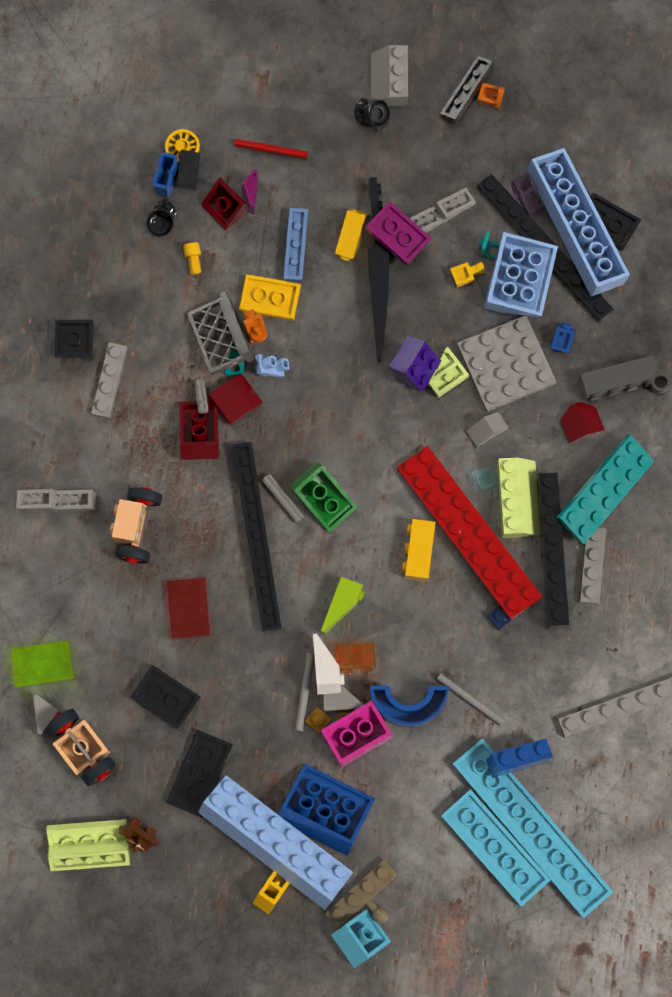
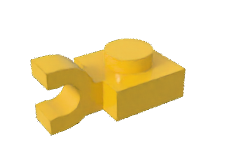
M467 262L450 269L457 287L475 281L474 275L477 276L485 273L482 262L471 267Z

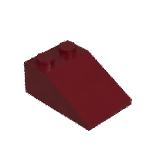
M207 401L208 412L202 414L198 412L197 402H180L181 460L219 459L218 409L212 401Z

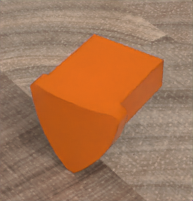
M483 83L477 102L499 109L505 88Z

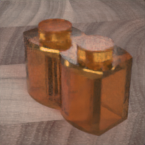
M374 643L335 646L336 662L341 673L350 674L355 669H361V672H372V668H376Z

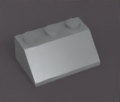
M389 45L371 53V100L381 99L388 106H408V45Z

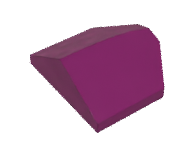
M253 170L241 188L242 197L251 214H255L258 187L257 170Z

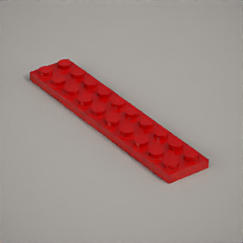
M428 446L397 467L399 473L510 620L542 598V595Z

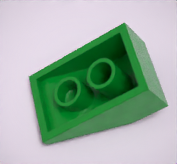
M318 462L314 463L288 486L329 533L358 508L325 467Z

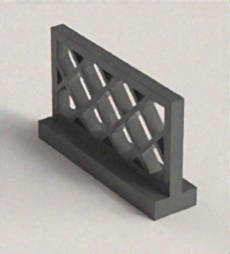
M226 291L219 294V299L187 313L211 376L245 360L248 363L255 360L232 300ZM220 305L221 310L218 315L211 313L214 307ZM204 315L201 323L196 322L194 316ZM209 316L216 318L213 326L205 324ZM220 320L227 322L224 330L217 328ZM203 328L210 330L207 338L200 336ZM215 331L222 333L218 341L211 339ZM226 335L233 338L230 345L222 343ZM209 343L216 345L212 353L206 351ZM220 346L227 348L224 357L217 355ZM232 350L239 353L237 358H228ZM215 358L222 360L219 366L212 368Z

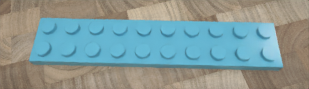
M482 738L452 765L535 863L551 879V882L579 915L585 918L613 893L612 889L513 773L492 778L486 759L495 752Z

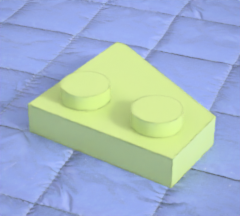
M448 347L445 348L444 354L440 359L441 363L428 383L438 398L469 378L468 372Z

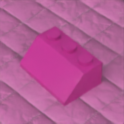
M373 701L368 702L321 730L341 768L392 739V733Z

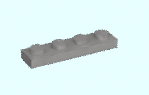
M109 342L91 412L92 416L111 419L128 350L127 346Z
M599 527L585 543L579 603L600 604L606 528Z

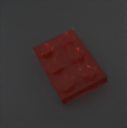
M206 578L167 581L171 639L211 636Z

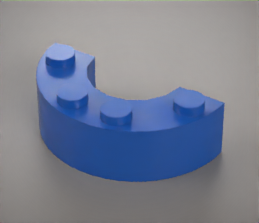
M370 686L371 700L380 715L389 723L405 728L419 727L432 721L443 709L449 692V686H429L424 700L409 706L395 700L391 694L390 686Z

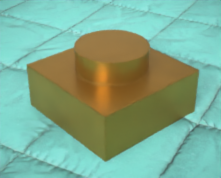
M317 706L305 720V723L320 734L321 730L332 719Z

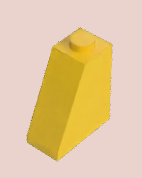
M353 208L347 210L335 254H338L340 259L349 261L350 258H355L370 215L369 213Z

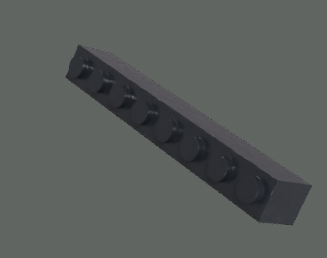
M558 472L538 473L537 490L547 629H565L569 626L562 523L556 518L561 513Z

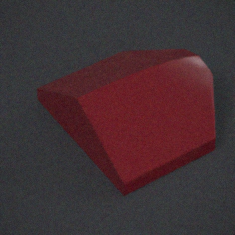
M583 402L570 405L560 419L569 444L605 431L596 407Z

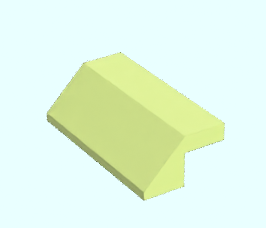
M127 820L47 825L50 871L130 865L129 843L126 842L127 838L118 833L119 829L127 824Z

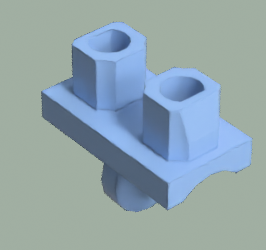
M262 354L255 355L258 363L255 369L259 376L285 377L284 371L289 370L287 358H277Z

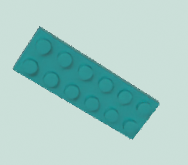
M626 435L556 518L580 544H585L654 463V460L632 435Z

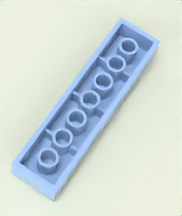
M565 148L531 159L527 172L590 295L594 296L624 285L630 274Z
M227 775L206 798L198 812L324 910L327 909L353 873Z

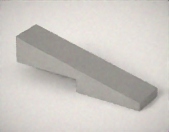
M464 188L436 202L435 206L410 219L424 232L428 233L475 205L476 201L468 189Z
M17 490L16 509L96 512L97 492L93 490Z

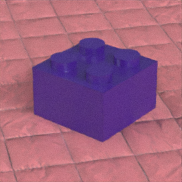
M408 336L389 368L406 387L423 392L438 369L441 360L425 341Z

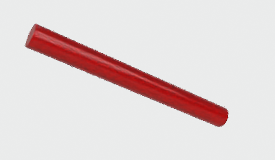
M235 139L234 144L237 147L305 159L308 156V151Z

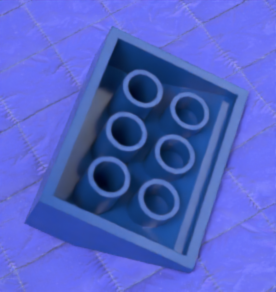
M304 764L278 815L301 833L348 856L375 798Z

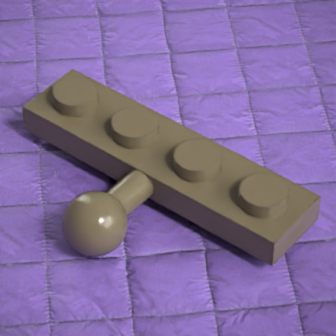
M382 860L325 913L326 916L340 929L366 905L372 911L373 920L377 923H384L388 919V912L385 908L378 907L372 901V898L398 874L385 860Z

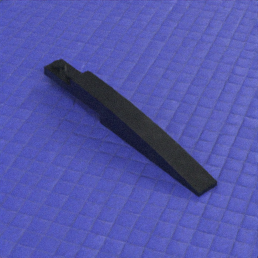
M369 177L372 219L383 209L382 201L378 199V195L381 194V183H377V177ZM374 238L375 248H368V264L377 362H379L382 357L387 318L389 250Z

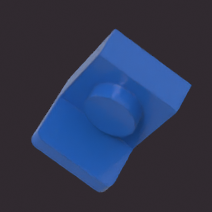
M567 323L557 324L551 349L566 353L570 352L575 334V329L572 328V325Z

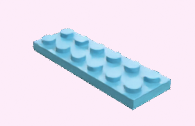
M471 789L441 815L444 821L520 907L551 880Z

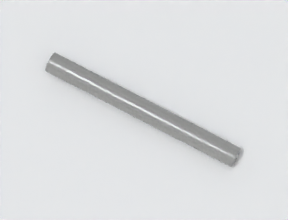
M311 653L306 655L295 731L303 732L314 661V654Z
M440 674L436 679L443 685L449 686L450 690L498 725H501L504 721V718L443 674Z

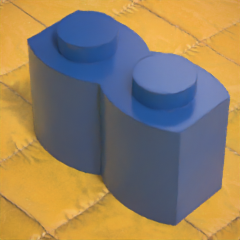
M163 152L159 157L158 170L153 177V186L157 195L169 197L173 191V180L179 171L177 156L174 154Z

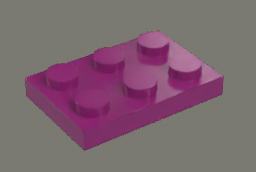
M390 201L365 227L369 234L406 266L432 239Z

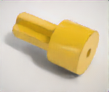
M199 243L183 245L185 258H188L191 275L200 274L199 256H201Z

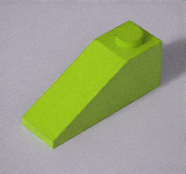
M341 577L322 626L321 634L325 635L356 607L358 601L362 602L365 591L362 590L363 584Z

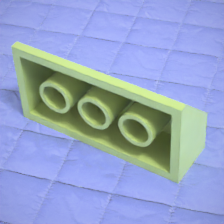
M499 458L497 470L502 538L541 536L535 461L523 458Z

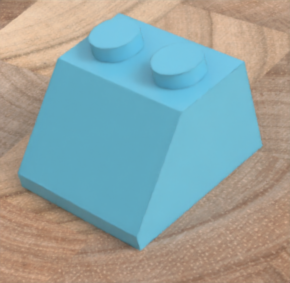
M369 909L363 911L331 935L354 969L391 942L381 926L373 920Z

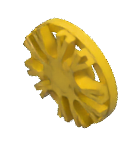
M180 129L168 136L165 142L166 153L169 154L177 152V161L180 163L179 156L181 155V150L190 151L193 149L196 150V153H199L200 144L193 132ZM179 134L180 139L175 140L173 136ZM190 135H191L194 139H193L192 141L188 142L187 139H188V138L190 137ZM168 148H175V150L169 152Z

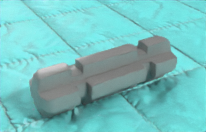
M203 379L195 380L198 412L200 414L207 413L208 403L205 381Z

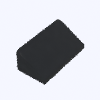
M181 150L177 188L196 191L200 153Z

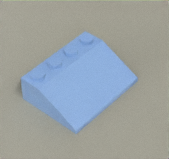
M503 232L499 240L484 308L500 313L542 317L558 246Z

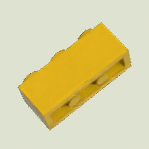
M412 519V524H408L407 535L410 536V542L405 543L404 551L408 558L407 562L403 561L402 573H405V579L428 582L435 522Z

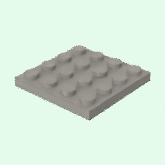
M526 315L457 343V347L486 412L557 383Z

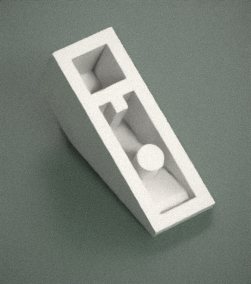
M313 634L317 695L341 693V685H345L344 673H340L338 663L319 636Z

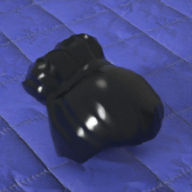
M360 98L356 102L354 116L359 122L365 121L370 126L381 127L389 120L390 110L387 103L381 99L368 100Z
M168 199L157 201L154 205V210L146 218L147 229L154 236L162 237L168 235L173 229L177 210Z

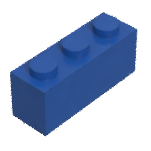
M542 739L492 753L486 761L492 778L545 764L553 756L547 739Z

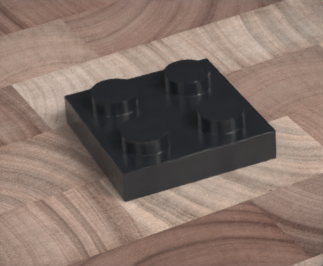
M55 320V358H93L94 321Z

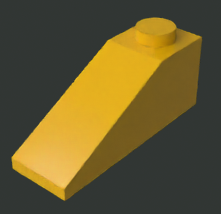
M273 871L256 896L253 904L269 915L290 883Z

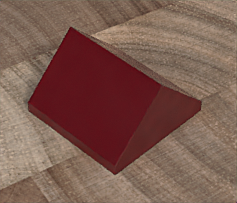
M221 177L218 178L201 203L225 230L229 229L247 213L246 203Z

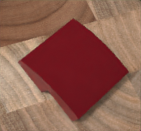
M242 373L208 395L229 425L245 418L248 413L261 407L263 404Z

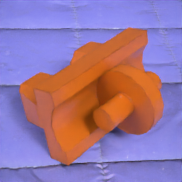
M251 309L243 314L245 318L243 322L251 343L263 342L268 336L261 313L256 315L254 309Z

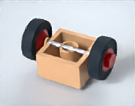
M134 487L128 490L127 499L130 501L120 499L119 505H115L114 516H116L115 523H111L110 534L114 542L119 545L116 547L115 557L129 564H146L149 562L150 552L139 548L146 515L145 508L147 506H160L162 494L147 487Z
M72 708L57 714L45 728V731L51 738L65 733L53 745L78 777L83 775L84 783L87 786H91L98 781L102 782L106 779L116 764L111 757L103 759L111 752L85 719L71 729V726L79 718L77 712Z

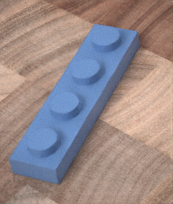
M290 208L284 281L302 282L308 209Z

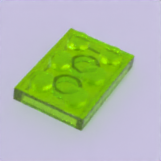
M70 641L11 649L15 688L75 680Z

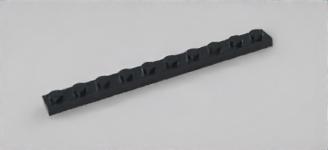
M492 174L477 185L481 193L521 237L556 245ZM557 248L552 271L600 323L614 311V308L600 293L594 296L590 295L576 266Z
M252 442L234 444L233 451L262 631L279 630L282 627Z

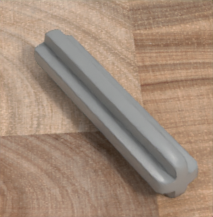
M270 474L265 476L262 480L266 487L296 523L301 521L304 516Z

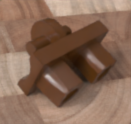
M137 817L130 818L127 824L121 827L118 832L127 838L126 842L130 844L129 851L135 853L137 850L141 852L147 851L152 846L156 847L159 842L155 839L156 830L152 827H146L144 830L140 829L142 822Z

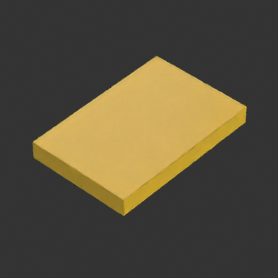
M246 274L239 311L247 312L254 309L256 314L261 313L262 316L294 321L301 284Z

